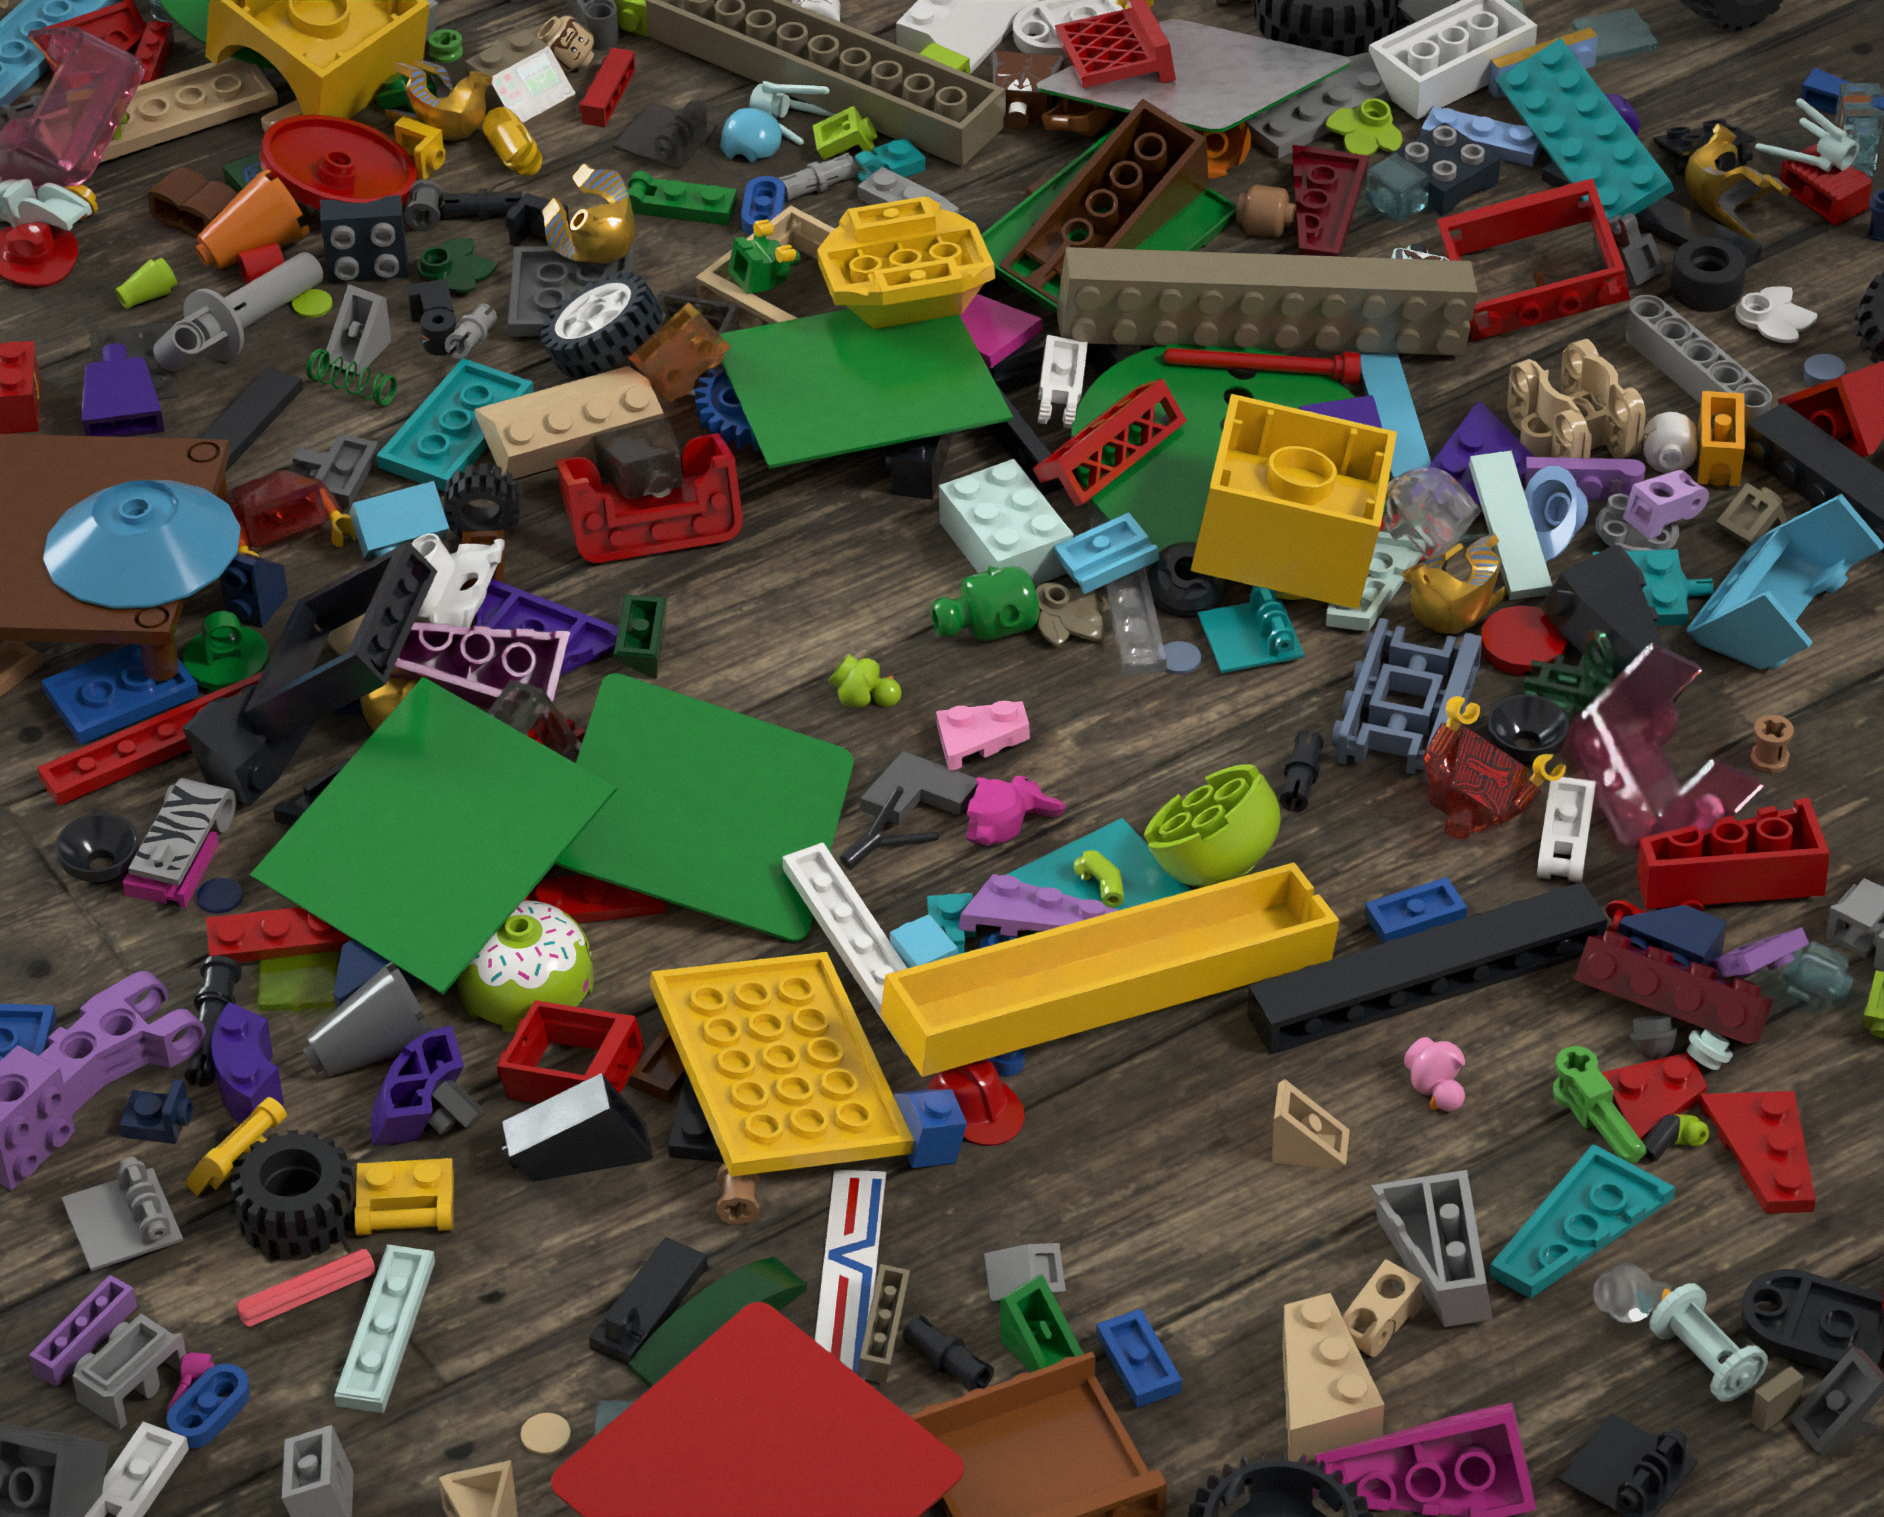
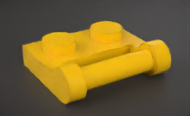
M271 1097L265 1098L242 1124L201 1159L184 1184L196 1196L209 1185L217 1190L231 1176L233 1162L242 1153H251L250 1145L256 1141L266 1142L267 1139L262 1134L269 1127L276 1128L286 1119L287 1114L283 1106Z
M452 1158L357 1163L356 1236L371 1235L372 1230L438 1227V1231L453 1230L454 1168Z

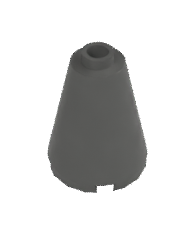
M392 961L383 966L306 1036L310 1045L302 1050L315 1073L324 1069L328 1077L397 1057L411 1041L433 1029L430 1024H426L422 1008L403 975Z

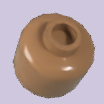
M1253 185L1248 189L1247 193L1240 194L1236 223L1242 224L1243 231L1247 235L1278 239L1284 233L1285 227H1293L1296 204L1289 203L1288 192L1283 188Z

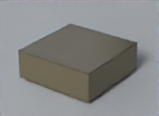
M1792 1366L1787 1367L1755 1390L1751 1423L1763 1433L1799 1407L1804 1377Z

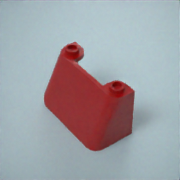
M719 433L692 438L684 445L681 451L682 472H678L681 485L672 488L671 483H667L672 482L673 486L679 485L675 473L652 476L654 478L616 482L618 488L626 496L635 497L633 494L637 496V498L633 499L626 498L611 485L612 483L601 485L598 468L590 459L570 457L555 460L558 482L574 542L579 554L590 562L601 563L725 542L733 539L742 528L743 515L735 457ZM645 479H648L654 490L660 487H654L655 482L663 486L666 484L671 492L662 498L654 497L653 494L643 496V490L650 491L643 489V483L649 486Z

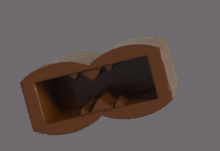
M184 167L176 168L147 192L150 214L156 220L169 227L182 228L187 234L196 239L201 231L238 194L232 187L217 181H207L199 172Z

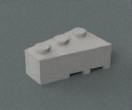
M1467 1170L1371 1185L1378 1222L1409 1272L1422 1279V1293L1442 1325L1448 1327L1492 1320Z

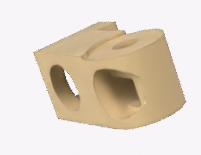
M1387 1259L1384 1260L1343 1316V1320L1359 1350L1371 1357L1377 1356L1384 1349L1393 1332L1396 1333L1407 1318L1412 1320L1423 1307L1422 1279ZM1393 1280L1400 1282L1404 1286L1405 1291L1394 1286Z

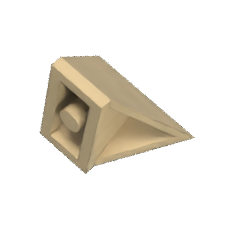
M1287 1080L1279 1082L1274 1114L1272 1163L1340 1169L1346 1166L1350 1130Z
M511 1460L450 1473L439 1478L442 1506L447 1517H518Z

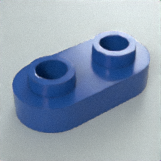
M760 176L747 183L741 212L742 229L747 235L751 236L754 233V222L766 219L770 221L784 211L785 185L780 179L772 176Z
M219 1364L206 1370L170 1407L166 1417L168 1431L186 1437L188 1448H199L211 1442L245 1407L250 1399V1387L245 1371L233 1364ZM223 1394H230L228 1397H220Z

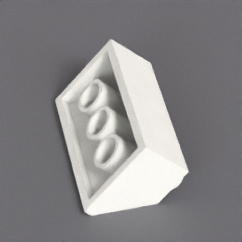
M918 0L896 22L897 45L915 53H920L934 42L969 57L971 74L1013 30V21L1016 14L1024 7L1038 2V0Z
M1461 0L1370 44L1369 52L1391 100L1415 119H1420L1428 115L1433 106L1442 108L1488 85L1491 60L1536 45L1537 24L1504 0Z

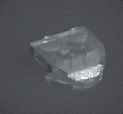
M1417 468L1397 476L1388 483L1385 501H1387L1389 517L1385 519L1384 523L1394 540L1406 535L1423 556L1428 559L1445 546L1456 544L1482 509L1455 478L1447 472L1436 468Z

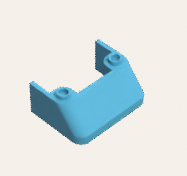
M1840 494L1758 538L1746 550L1689 624L1686 631L1702 647L1759 670L1767 667L1770 670H1775L1784 664L1790 656L1809 648L1813 643L1795 622L1813 597L1823 591L1831 594L1838 590L1848 580L1845 574L1852 564L1881 551L1884 544L1845 497Z

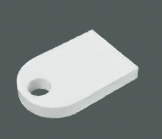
M1117 0L1039 1L1024 7L1016 14L1013 21V40L1018 49L1023 53L1056 55L1068 58L1057 38L1055 25L1124 9L1121 5L1116 4ZM1029 34H1038L1039 36H1028V35H1029Z

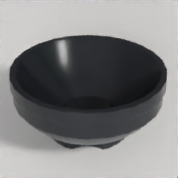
M1183 541L1165 547L1159 552L1160 560L1152 563L1148 572V588L1151 597L1163 611L1170 615L1182 618L1197 617L1198 612L1212 610L1223 596L1226 579L1200 573L1197 578L1185 581L1176 575L1175 567L1182 561H1193L1196 542Z
M1521 694L1505 698L1492 708L1488 717V735L1494 747L1500 750L1501 753L1503 752L1504 755L1506 754L1514 760L1525 763H1533L1542 754L1554 755L1559 752L1565 744L1569 729L1568 718L1563 709L1552 700L1537 695ZM1528 738L1536 741L1539 745L1533 749H1524L1516 746L1514 742L1518 739Z
M95 813L75 819L60 832L56 842L58 860L64 871L71 877L91 883H108L127 872L139 850L137 831L132 823L123 817L109 813ZM98 858L113 860V863L108 868L96 870L89 867V864Z

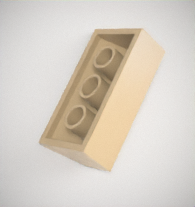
M629 366L477 408L474 412L497 467L501 468V476L508 471L513 475L512 480L555 468V460L570 457L589 458L658 438L664 414L649 379Z

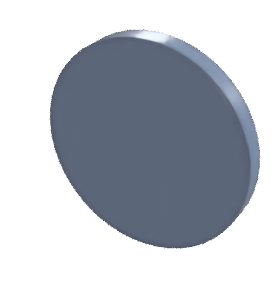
M1183 641L1170 642L1159 650L1158 663L1169 673L1187 674L1199 667L1201 653L1191 643Z

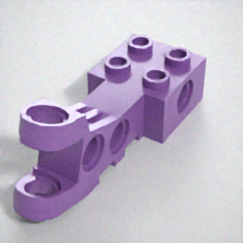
M139 971L93 996L79 1009L82 1017L68 1030L60 1026L48 1037L50 1046L39 1056L17 1045L0 1061L1 1186L12 1191L26 1177L31 1176L38 1166L58 1147L63 1146L70 1136L76 1132L72 1115L103 1086L147 1063L172 1068L191 1057L203 1045L206 1038V1028L186 1009L172 1011L149 1025L144 1021V1019L160 1008L163 1001L167 1002L168 1000L167 988L154 974L148 971ZM150 989L149 994L144 1000L134 1004L141 993ZM188 1027L186 1034L180 1040L172 1042L179 1031Z

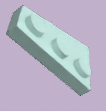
M1379 531L1359 610L1329 603L1326 626L1369 631L1405 581L1402 573L1416 565L1427 550L1428 537Z

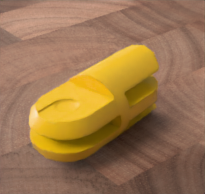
M496 107L489 111L482 123L483 133L504 165L510 170L517 171L522 176H531L537 173L542 166V155L537 149L536 142L518 116L506 107Z

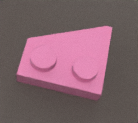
M998 701L992 705L976 707L955 706L949 710L936 711L937 729L949 771L961 768L962 757L979 750L980 755L985 758L999 752L1004 747L1014 746L1030 739L1029 722L1023 701Z

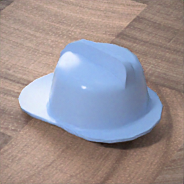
M1547 466L1537 471L1529 480L1524 492L1545 562L1558 557L1567 548L1575 533L1584 525L1588 515L1586 496L1576 486V481L1571 473L1561 466Z

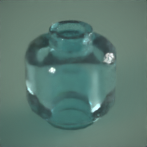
M1811 941L1803 948L1792 952L1795 960L1785 965L1781 975V979L1787 981L1786 991L1790 996L1818 1009L1829 1007L1834 999L1841 1002L1844 1001L1854 980L1853 976L1847 974L1849 968L1847 956L1816 941Z

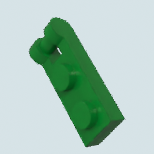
M644 171L633 172L628 182L629 189H626L633 214L728 226L737 204V189L717 185L686 183L678 180L655 179Z

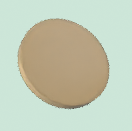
M554 1413L534 1415L524 1423L521 1429L523 1446L529 1452L542 1456L552 1455L563 1450L569 1443L571 1436L568 1422L560 1415Z

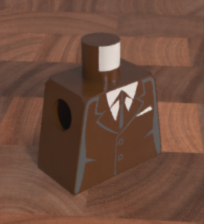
M992 50L991 83L1005 89V122L1010 128L1021 130L1028 125V122L1043 124L1042 114L1053 109L1060 96L1038 91L1037 83L1064 70V56Z

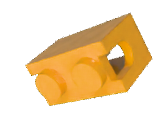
M1702 391L1698 422V484H1708L1709 482L1712 485L1722 486L1729 482V486H1740L1745 449L1744 393ZM1723 413L1715 417L1714 429L1711 428V417L1715 414Z

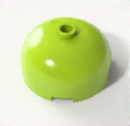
M1236 765L1206 776L1205 779L1209 785L1194 790L1184 800L1179 794L1176 795L1150 821L1144 833L1149 850L1161 868L1173 879L1190 886L1206 887L1239 878L1251 871L1270 850L1280 828V806L1274 791L1254 765Z

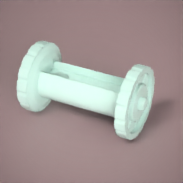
M1695 1283L1685 1284L1669 1293L1659 1303L1651 1316L1650 1329L1660 1339H1670L1677 1335L1715 1374L1710 1385L1713 1395L1722 1402L1732 1401L1748 1392L1759 1381L1766 1370L1768 1356L1756 1345L1740 1349L1703 1312L1707 1295L1701 1287ZM1730 1356L1723 1364L1718 1362L1720 1357Z

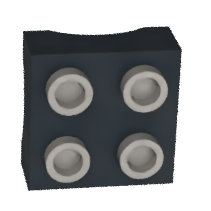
M1444 122L1389 154L1387 179L1396 186H1405L1414 190L1427 201L1435 212L1444 216L1451 212L1462 199L1472 192L1484 188L1489 189L1498 184L1500 158Z
M401 195L386 196L382 199L366 203H346L335 199L321 200V227L329 283L408 277V253Z

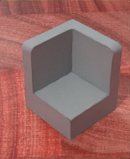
M1059 1243L1026 1244L984 1253L989 1294L992 1301H1000L1002 1297L1039 1274H1043L1052 1294L1066 1291Z

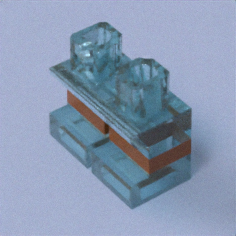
M1880 83L1840 84L1834 125L1847 132V137L1859 143L1858 154L1850 166L1853 165L1855 170L1859 169L1867 177L1873 178L1874 170L1878 167L1884 130V112L1879 109L1882 94Z

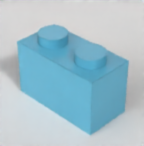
M434 481L354 502L349 511L364 560L372 557L378 558L408 541L412 543L416 538L425 534H435L439 539L444 538L449 530Z

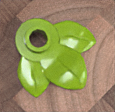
M1366 99L1356 109L1340 108L1333 112L1326 122V129L1345 136L1343 143L1347 153L1368 155L1370 157L1378 148L1394 152L1402 144V134L1392 124L1391 109L1386 102L1380 99Z

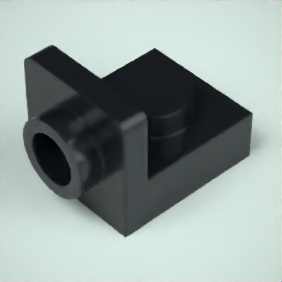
M526 193L516 206H512L509 209L505 224L509 231L510 245L519 247L528 235L547 240L545 220L541 211L551 200ZM562 204L566 211V219L570 229L568 205Z

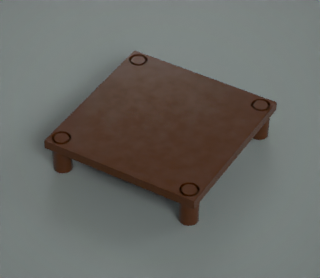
M0 434V640L139 644L145 675L148 678L154 679V681H165L173 678L179 669L174 635L186 598L153 608L110 609L81 602L54 584L43 561L47 535L69 508L98 491L129 481L172 480L205 488L229 504L225 469L231 453L229 441L227 439Z

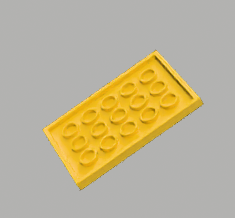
M827 952L651 972L650 988L731 1177L912 1153L913 1136Z

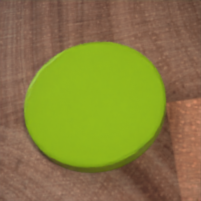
M310 289L292 301L294 312L304 318L323 316L331 310L333 304L331 296L319 289Z

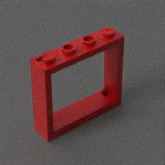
M1593 178L1437 219L1445 256L1453 261H1461L1460 255L1590 221L1607 268L1476 303L1472 321H1469L1472 341L1630 300L1626 271ZM1588 195V201L1578 203L1579 197ZM1460 229L1461 234L1451 237L1450 231ZM1487 311L1486 314L1478 315V313Z

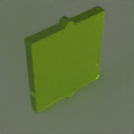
M337 951L261 960L259 1010L293 1009L294 1012H301L302 1009L335 1007L333 993L337 977Z

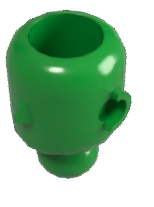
M989 566L986 572L967 576L963 579L960 586V598L940 597L930 606L933 626L939 636L953 637L961 629L968 628L973 637L985 642L1030 631L1037 624L1040 614L1034 583L1028 572L1017 566L1002 568Z

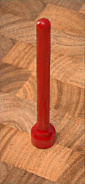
M1169 348L1163 354L1164 361L1171 365L1331 375L1332 379L1339 380L1340 384L1357 385L1361 371V356L1359 352L1342 351L1341 355H1333L1332 359Z

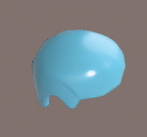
M756 108L739 109L724 124L720 148L729 159H733L736 154H742L746 156L750 163H753L756 159L771 157L780 148L782 129L778 121L769 113Z

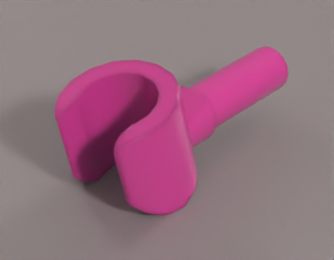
M188 1353L184 1355L181 1364V1380L165 1410L166 1413L206 1370L214 1366L210 1362L211 1354Z

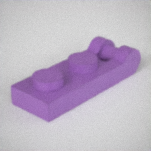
M1527 457L1524 492L1529 480L1537 471L1547 466H1561L1567 469L1574 477L1576 486L1582 490L1587 501H1608L1611 495L1617 493L1630 496L1633 484L1644 481L1645 465L1635 459ZM1611 479H1620L1621 481H1611Z

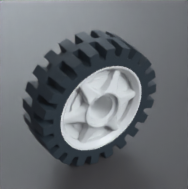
M621 272L614 273L611 279L606 275L599 278L597 284L591 281L585 284V290L582 292L577 289L571 293L572 299L562 300L558 304L560 309L552 310L548 315L550 319L544 322V330L541 331L540 336L548 354L562 373L569 377L575 375L576 378H583L587 373L590 377L597 375L600 368L603 372H606L612 368L613 363L622 364L626 361V355L634 356L640 351L639 345L646 346L651 340L649 335H655L659 329L657 325L662 323L663 318L661 315L663 311L655 295L640 275H634L632 272H626L624 275Z

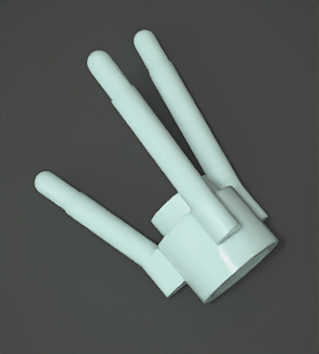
M764 81L755 87L750 98V108H756L769 113L775 119L784 117L789 108L828 117L836 115L818 106L791 100L788 95H785V93L828 94L829 88L823 86L785 85ZM779 123L782 129V136L799 146L804 144L802 138Z
M1801 98L1796 100V104L1825 129L1823 130L1806 118L1800 119V124L1821 138L1817 145V152L1821 156L1816 157L1761 143L1755 146L1757 151L1815 165L1827 172L1833 166L1840 170H1846L1855 160L1859 150V143L1847 137V132L1836 127Z

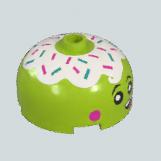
M523 900L455 980L460 1003L475 1020L481 1017L492 1023L502 1025L504 1032L516 1033L520 1019L527 1015L534 1000L576 1007L587 994H591L594 982L592 953L585 933L579 924L561 909L538 901Z

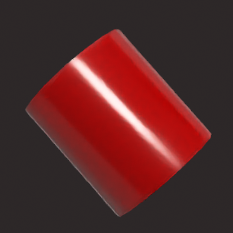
M277 242L241 251L236 255L238 268L245 285L285 262Z

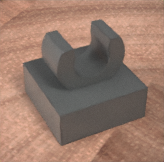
M454 1080L444 1081L432 1094L443 1106L430 1117L428 1123L440 1134H446L458 1121L465 1128L474 1126L487 1112Z

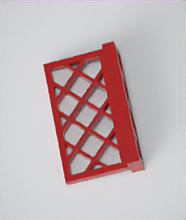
M1127 0L1128 9L1055 25L1057 38L1083 88L1155 72L1160 83L1176 80L1170 43L1146 0Z

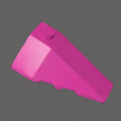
M1513 1402L1462 1413L1315 1454L1317 1464L1324 1460L1326 1474L1330 1475L1337 1470H1341L1343 1484L1349 1482L1356 1483L1357 1496L1366 1497L1368 1509L1385 1511L1392 1509L1422 1512L1424 1515L1439 1516L1441 1514L1461 1517H1507L1536 1510Z

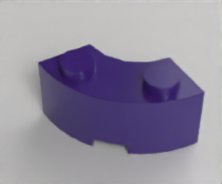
M229 1002L222 1010L214 1026L211 1048L222 1103L230 1116L240 1125L265 1098L271 1097L282 1106L284 1101L278 1067L270 1062L273 1058L267 1019Z
M452 1026L441 1027L420 1035L404 1047L403 1052L392 1064L372 1108L371 1135L374 1146L419 1140L432 1114L431 1101L436 1099L432 1094L444 1081L454 1080L456 1082L464 1067Z

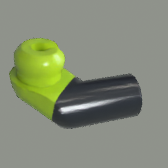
M1667 1114L1660 1118L1642 1141L1646 1146V1154L1644 1156L1653 1162H1657L1671 1144L1701 1146L1708 1139V1126L1693 1115Z

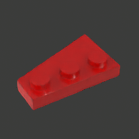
M1795 1092L1700 1094V1110L1705 1118L1710 1117L1718 1129L1717 1137L1725 1149L1730 1148L1740 1164V1174L1765 1214L1814 1212L1816 1199Z

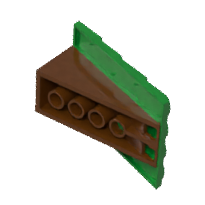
M1142 98L1116 129H1112L983 232L981 236L994 263L995 274L1007 281L1013 289L1027 294L1038 301L1043 308L1057 314L1066 247L1197 252L1202 246L1206 247L1236 219L1237 205L1208 186L1207 138Z

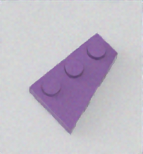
M993 874L960 914L959 930L975 932L976 924L1000 927V935L1017 936L1018 931H1046L1119 910L1107 907L1097 900H1083L1065 895L1055 888H1040L1020 882L1013 876Z

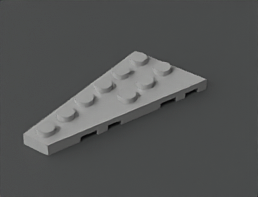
M1370 52L1348 57L1350 59L1349 67L1246 120L1251 133V139L1280 159L1292 152V145L1305 146L1332 132L1326 129L1325 126L1329 116L1340 108L1356 109L1364 100L1369 98L1380 99L1386 103L1392 101Z

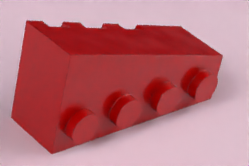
M1806 797L1794 800L1793 808L1778 811L1775 806L1757 809V817L1736 821L1733 816L1716 819V824L1712 828L1700 830L1692 825L1640 838L1637 884L1646 909L1680 906L1685 900L1690 899L1697 900L1703 905H1715L1720 903L1758 902L1761 900L1825 896L1830 852L1810 798Z

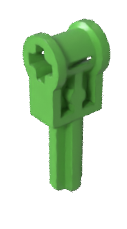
M1580 1046L1566 1047L1561 1050L1556 1056L1555 1068L1559 1077L1553 1083V1096L1560 1105L1570 1108L1585 1129L1595 1126L1619 1158L1632 1165L1638 1163L1639 1159L1646 1154V1146L1612 1103L1614 1089L1598 1069L1596 1055L1591 1050Z

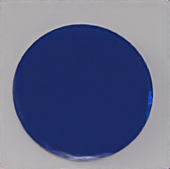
M229 878L211 879L205 882L197 893L200 907L207 912L217 914L235 909L243 898L241 886Z

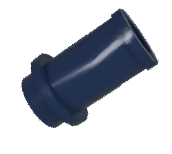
M1880 189L1869 199V207L1872 213L1868 235H1871V239L1884 242V189Z

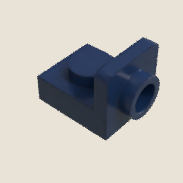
M174 1079L168 1094L132 1090L119 1124L121 1137L176 1144L182 1127L189 1126L193 1114V1100L187 1098L184 1080Z

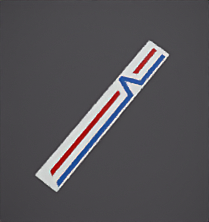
M834 1169L815 1341L856 1373L874 1294L886 1172Z

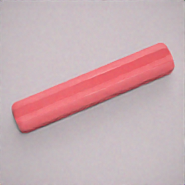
M361 1248L239 1300L236 1304L238 1315L246 1327H252L375 1273L374 1261L367 1249Z

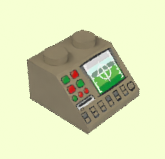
M526 29L513 34L509 38L465 61L466 77L469 78L470 71L485 73L493 77L491 86H487L485 92L486 111L489 112L496 107H506L518 116L525 128L576 100V93L550 47Z

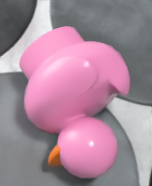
M1428 1037L1417 1040L1408 1049L1404 1058L1405 1067L1411 1071L1410 1077L1413 1087L1417 1092L1425 1096H1432L1429 1105L1432 1111L1441 1109L1445 1112H1453L1459 1109L1464 1103L1465 1091L1462 1085L1455 1081L1454 1078L1457 1076L1460 1068L1465 1066V1057L1457 1045L1448 1041L1434 1042Z

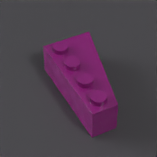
M414 622L390 677L402 678L408 681H419L422 677H425L470 704L536 724L551 712L570 631L538 632L534 631V629L516 628L515 630L490 629L488 626L454 627L450 624Z

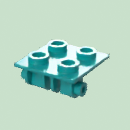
M1253 585L1249 603L1198 612V618L1221 673L1305 658L1304 651L1282 600L1276 597L1275 590Z

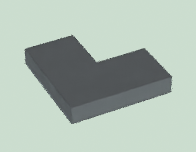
M902 751L860 798V810L878 817L895 788L901 786L904 792L887 820L889 822L899 825L920 801L960 815L969 805L970 800L974 798L977 778L956 770L949 771L948 767Z

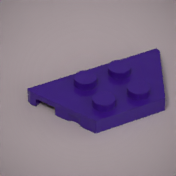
M1478 401L1408 493L1405 507L1418 510L1420 503L1444 505V513L1458 515L1469 513L1476 517H1484L1469 467L1470 456L1512 451L1521 484L1525 480L1526 458L1534 456L1484 403Z
M492 578L488 585L485 599L475 614V626H488L490 629L515 630L516 628L534 629V631L538 632L570 631L560 676L615 650L618 633L617 626Z

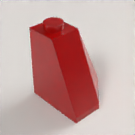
M1884 361L1777 399L1779 405L1785 403L1860 457L1874 454L1884 438Z

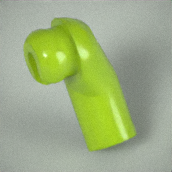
M1084 851L1083 856L1076 858L1074 861L1075 873L1081 875L1082 880H1089L1094 876L1099 881L1101 899L1105 906L1115 908L1123 904L1124 893L1120 870L1099 851Z

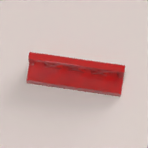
M1163 378L1134 388L1036 465L1033 470L1040 483L1059 478L1074 505H1082L1187 420ZM1158 402L1161 403L1170 419L1165 425L1153 422L1154 408ZM1130 424L1141 427L1139 446L1127 443ZM1104 445L1116 448L1114 465L1112 467L1101 464ZM1077 466L1089 469L1088 486L1083 490L1072 472Z

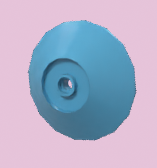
M172 480L129 481L98 491L69 508L47 535L43 561L54 584L81 602L110 609L153 608L190 597L217 580L237 555L241 527L229 504L205 488Z

